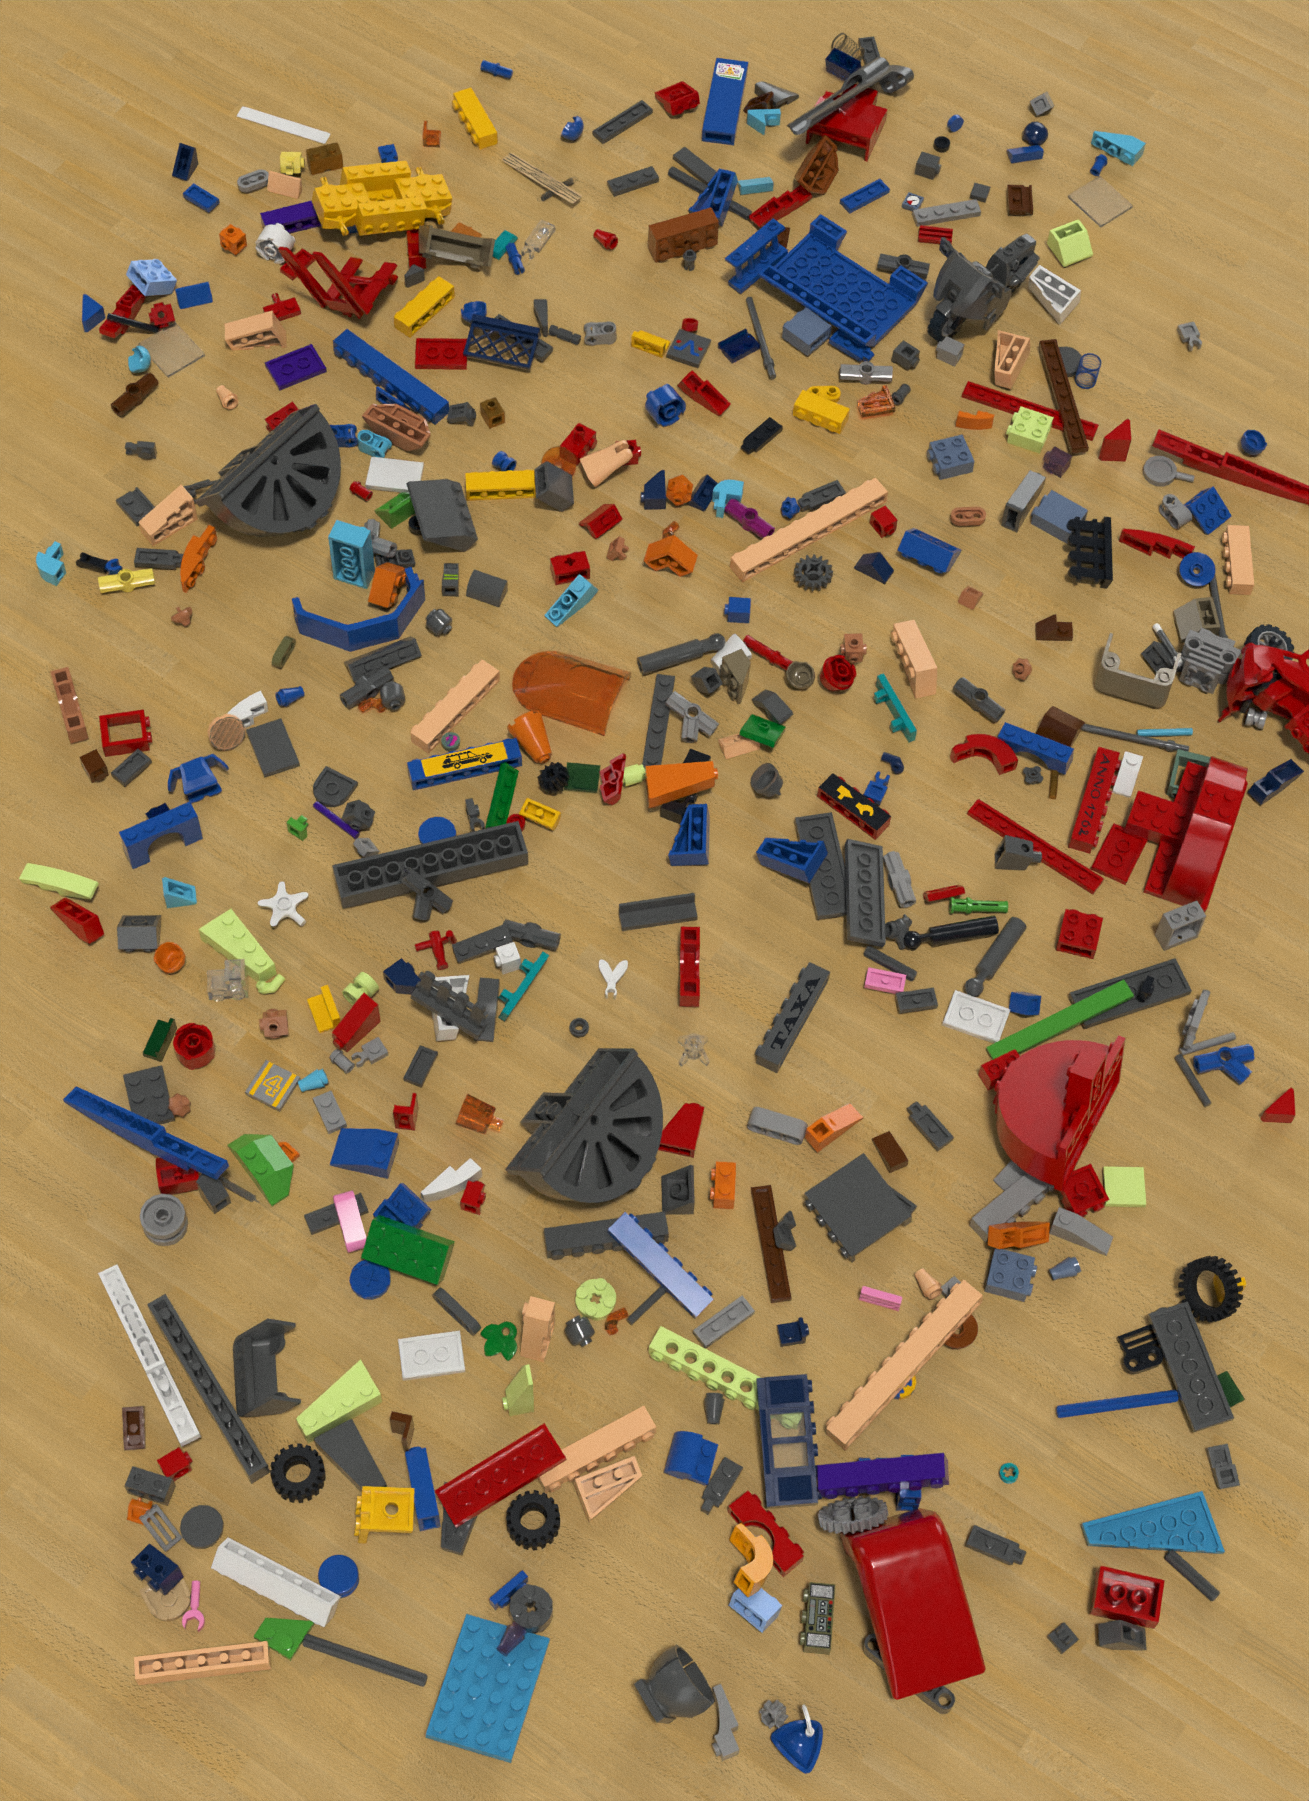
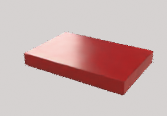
M416 338L415 369L467 370V357L463 355L467 339Z
M1113 823L1091 870L1126 885L1148 840L1124 832V827Z

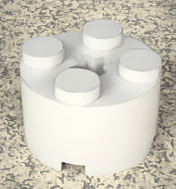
M276 223L275 225H266L255 242V248L259 255L267 261L270 258L275 260L274 263L281 264L285 260L278 251V248L287 247L292 250L296 240L285 230L283 225Z

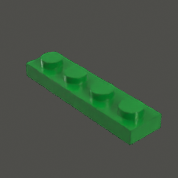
M506 762L500 765L485 826L486 829L507 823L519 771Z

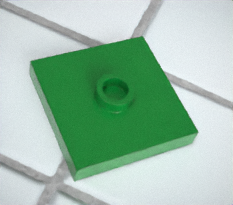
M751 714L740 729L739 735L774 748L785 732L786 726Z

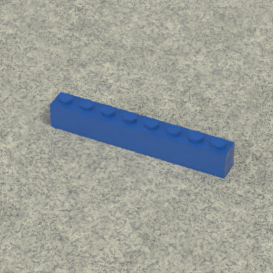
M346 329L333 340V350L338 357L345 359L350 366L356 367L363 375H367L375 384L381 385L389 394L392 393L398 400L410 406L414 412L421 414L427 421L436 425L448 414L449 401L350 330Z

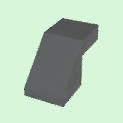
M765 689L752 698L753 704L764 708L769 720L781 724L793 715L792 710L775 692Z

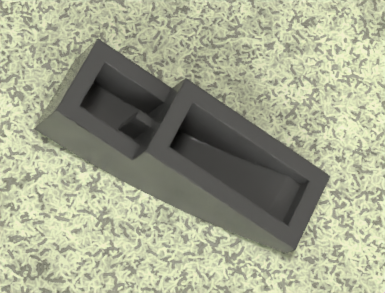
M480 978L477 1002L482 1003L486 1007L485 1011L488 1012V1016L485 1020L488 1021V1024L477 1039L474 1038V1041L494 1042L500 979Z

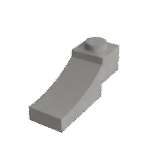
M719 1684L712 1689L719 1720V1732L714 1736L712 1748L716 1757L720 1756L721 1760L724 1761L739 1754V1747L732 1733L738 1730L739 1725L722 1685Z

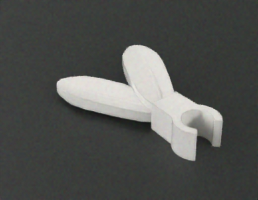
M599 960V970L608 984L605 990L606 999L609 992L614 993L613 998L616 999V983L628 968L627 960L619 962L613 972L605 960Z

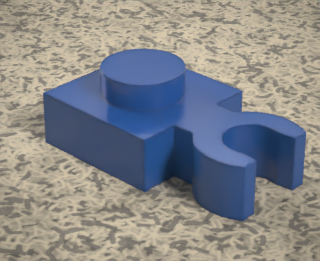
M394 144L378 147L382 163L398 161Z
M878 771L875 775V782L870 780L863 796L870 798L875 804L881 805L888 789L886 785L889 783L890 775H887L885 779H880V772Z

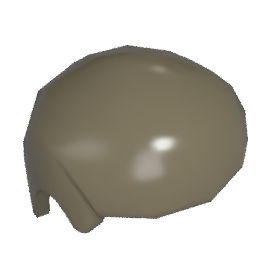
M794 661L787 668V680L794 688L806 689L814 683V668L807 662Z

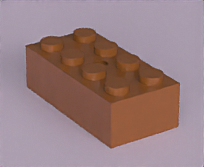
M710 207L649 225L648 249L655 263L682 256L687 250L696 252L718 245L719 221Z

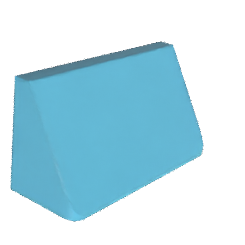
M770 177L740 180L737 182L741 195L773 191L774 186L773 180Z

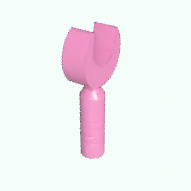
M192 1581L190 1601L192 1610L184 1614L182 1624L186 1629L187 1622L196 1619L199 1622L198 1632H200L205 1625L203 1614L197 1610L199 1607L201 1582Z

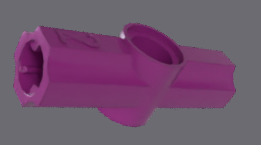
M731 499L727 503L724 511L739 521L744 530L752 531L762 539L775 532V528L759 517L755 509L747 508L736 499Z

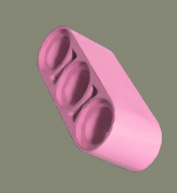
M353 1190L334 1195L333 1200L347 1252L364 1249L366 1235Z

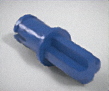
M483 60L481 63V70L490 72L494 76L500 75L511 78L513 75L512 69L500 66V63L495 64Z
M510 242L506 246L509 256L508 260L513 266L514 273L520 275L518 268H520L521 274L525 271L521 261L522 257L518 253L516 245Z

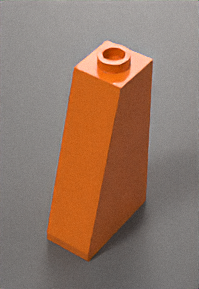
M713 761L645 766L649 808L714 787L715 779H718V769L714 768Z

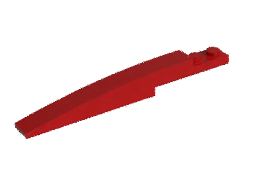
M1160 429L1156 433L1152 446L1182 458V464L1227 481L1309 505V485L1228 452H1225L1223 456Z

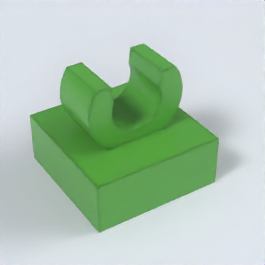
M303 815L297 820L291 817L286 822L288 832L304 841L307 837L308 819Z

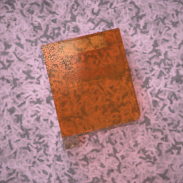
M424 121L423 147L440 148L441 131L428 130V121Z

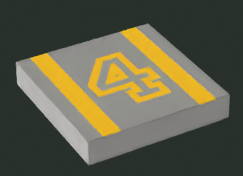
M266 1060L245 1093L247 1096L280 1112L301 1079L299 1076Z

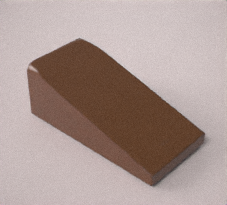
M890 1131L872 1138V1142L889 1173L908 1165L909 1160Z
M145 1406L123 1407L124 1451L146 1449Z

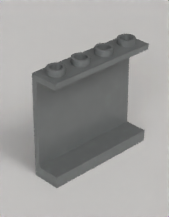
M864 1153L804 1193V1204L808 1210L815 1212L817 1215L815 1218L819 1225L827 1228L829 1231L827 1234L831 1241L838 1243L841 1247L839 1251L845 1259L849 1258L852 1263L855 1261V1255L902 1223L904 1226H907L912 1222L911 1214Z

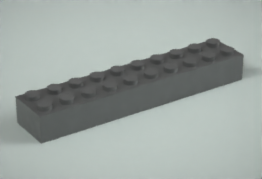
M516 821L332 865L341 905L344 909L414 892L399 880L401 873L408 867H411L425 879L429 880L434 886H440L527 865L528 851L519 822Z

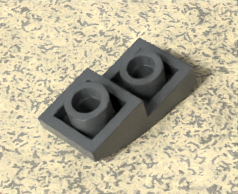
M412 549L396 550L393 558L383 555L375 556L376 567L386 562L405 568L413 567L416 564Z

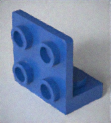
M1214 486L1200 491L1184 504L1191 514L1194 515L1206 535L1210 534L1231 517V513Z

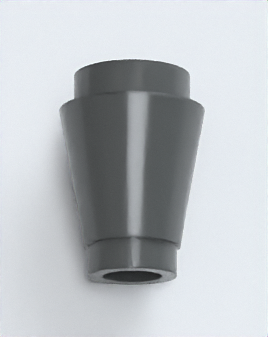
M706 1393L704 1403L707 1424H720L725 1401L721 1393Z

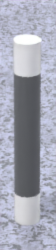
M1158 623L1154 624L1152 628L1175 662L1177 651ZM1181 658L1178 663L1179 667L1184 663Z

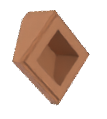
M967 586L961 592L958 603L973 610L984 593Z

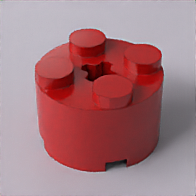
M187 1023L176 1031L173 1047L178 1061L183 1066L194 1070L206 1066L214 1059L215 1044L213 1036L205 1025Z

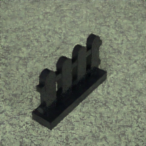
M1104 516L1101 522H1097V519L1092 521L1080 520V517L1070 519L1067 523V528L1070 531H1075V535H1070L1067 543L1069 546L1075 547V550L1070 551L1067 558L1070 562H1074L1075 566L1070 567L1068 570L1069 577L1076 578V582L1084 579L1092 580L1093 584H1098L1100 581V588L1107 589L1113 581L1111 517ZM1080 532L1092 533V537L1081 536ZM1081 548L1092 549L1093 553L1083 552ZM1081 563L1093 565V568L1081 567Z

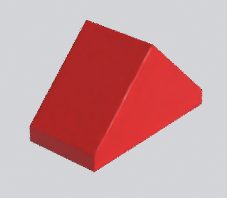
M1290 1087L1264 1111L1261 1120L1263 1122L1292 1123L1296 1116L1294 1089Z

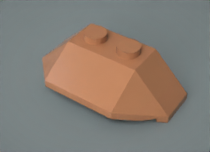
M371 404L362 415L364 421L377 435L388 438L392 444L405 451L420 449L431 436L425 418L398 404Z

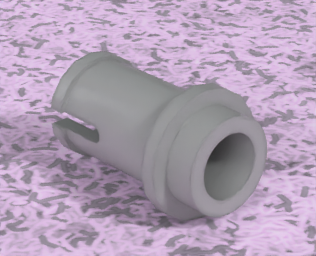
M334 1050L329 1057L331 1062L336 1063L346 1074L355 1067V1064L343 1055L342 1050Z

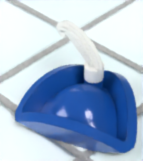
M802 1705L805 1720L793 1721L781 1726L772 1733L771 1741L796 1768L807 1774L812 1771L818 1759L822 1745L823 1729L818 1721L810 1720L807 1707Z

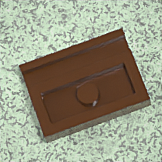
M1007 185L1008 214L1025 215V213H1030V215H1033L1032 185H1029V187H1024V185Z

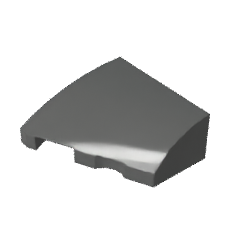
M764 81L755 84L754 93L757 96L770 91L774 93L773 106L775 108L784 102L788 105L799 98L797 93Z

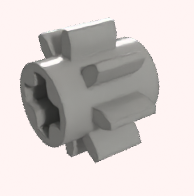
M768 1700L759 1711L762 1714V1722L770 1729L774 1725L779 1729L788 1718L786 1706L779 1702V1700H776L773 1704Z

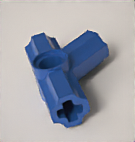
M1250 1044L1232 1048L1222 1047L1218 1051L1194 1056L1193 1066L1198 1074L1217 1069L1224 1070L1241 1085L1252 1073L1243 1063L1254 1061V1050ZM1220 1056L1225 1057L1227 1061L1221 1059Z

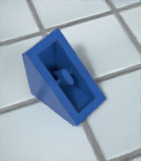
M83 294L82 324L84 332H89L106 317L103 306L87 294Z

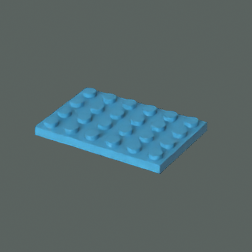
M466 1614L426 1732V1738L511 1763L550 1638L527 1633L510 1626Z

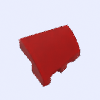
M624 753L610 760V765L599 771L603 783L600 785L603 800L611 805L617 803L621 798L626 754Z

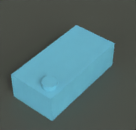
M336 520L328 536L333 578L367 589L375 574L371 530Z

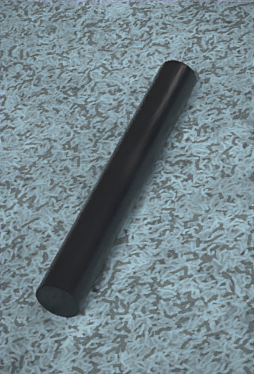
M111 313L107 315V320L158 333L159 327Z

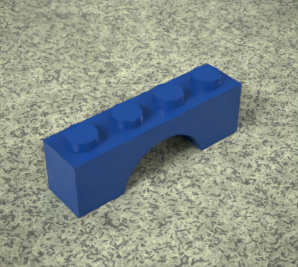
M1005 722L998 735V739L1007 743L1014 753L1028 752L1042 759L1049 769L1056 770L1064 775L1073 761L1074 748Z

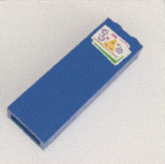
M716 58L702 129L703 142L734 146L747 80L748 62Z

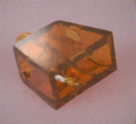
M467 1094L455 1124L486 1134L488 1127L500 1131L504 1120L493 1116L496 1110L494 1106Z

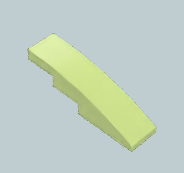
M30 863L26 864L19 877L22 883L38 885L43 890L57 891L60 896L90 900L99 885L97 881L74 873Z

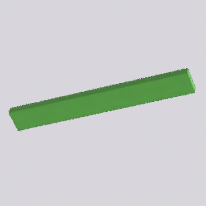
M1122 980L988 1046L986 1050L992 1060L1016 1049L1018 1054H1021L1134 998V994L1125 980Z

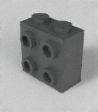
M548 461L534 469L537 499L561 512L574 504L571 474Z

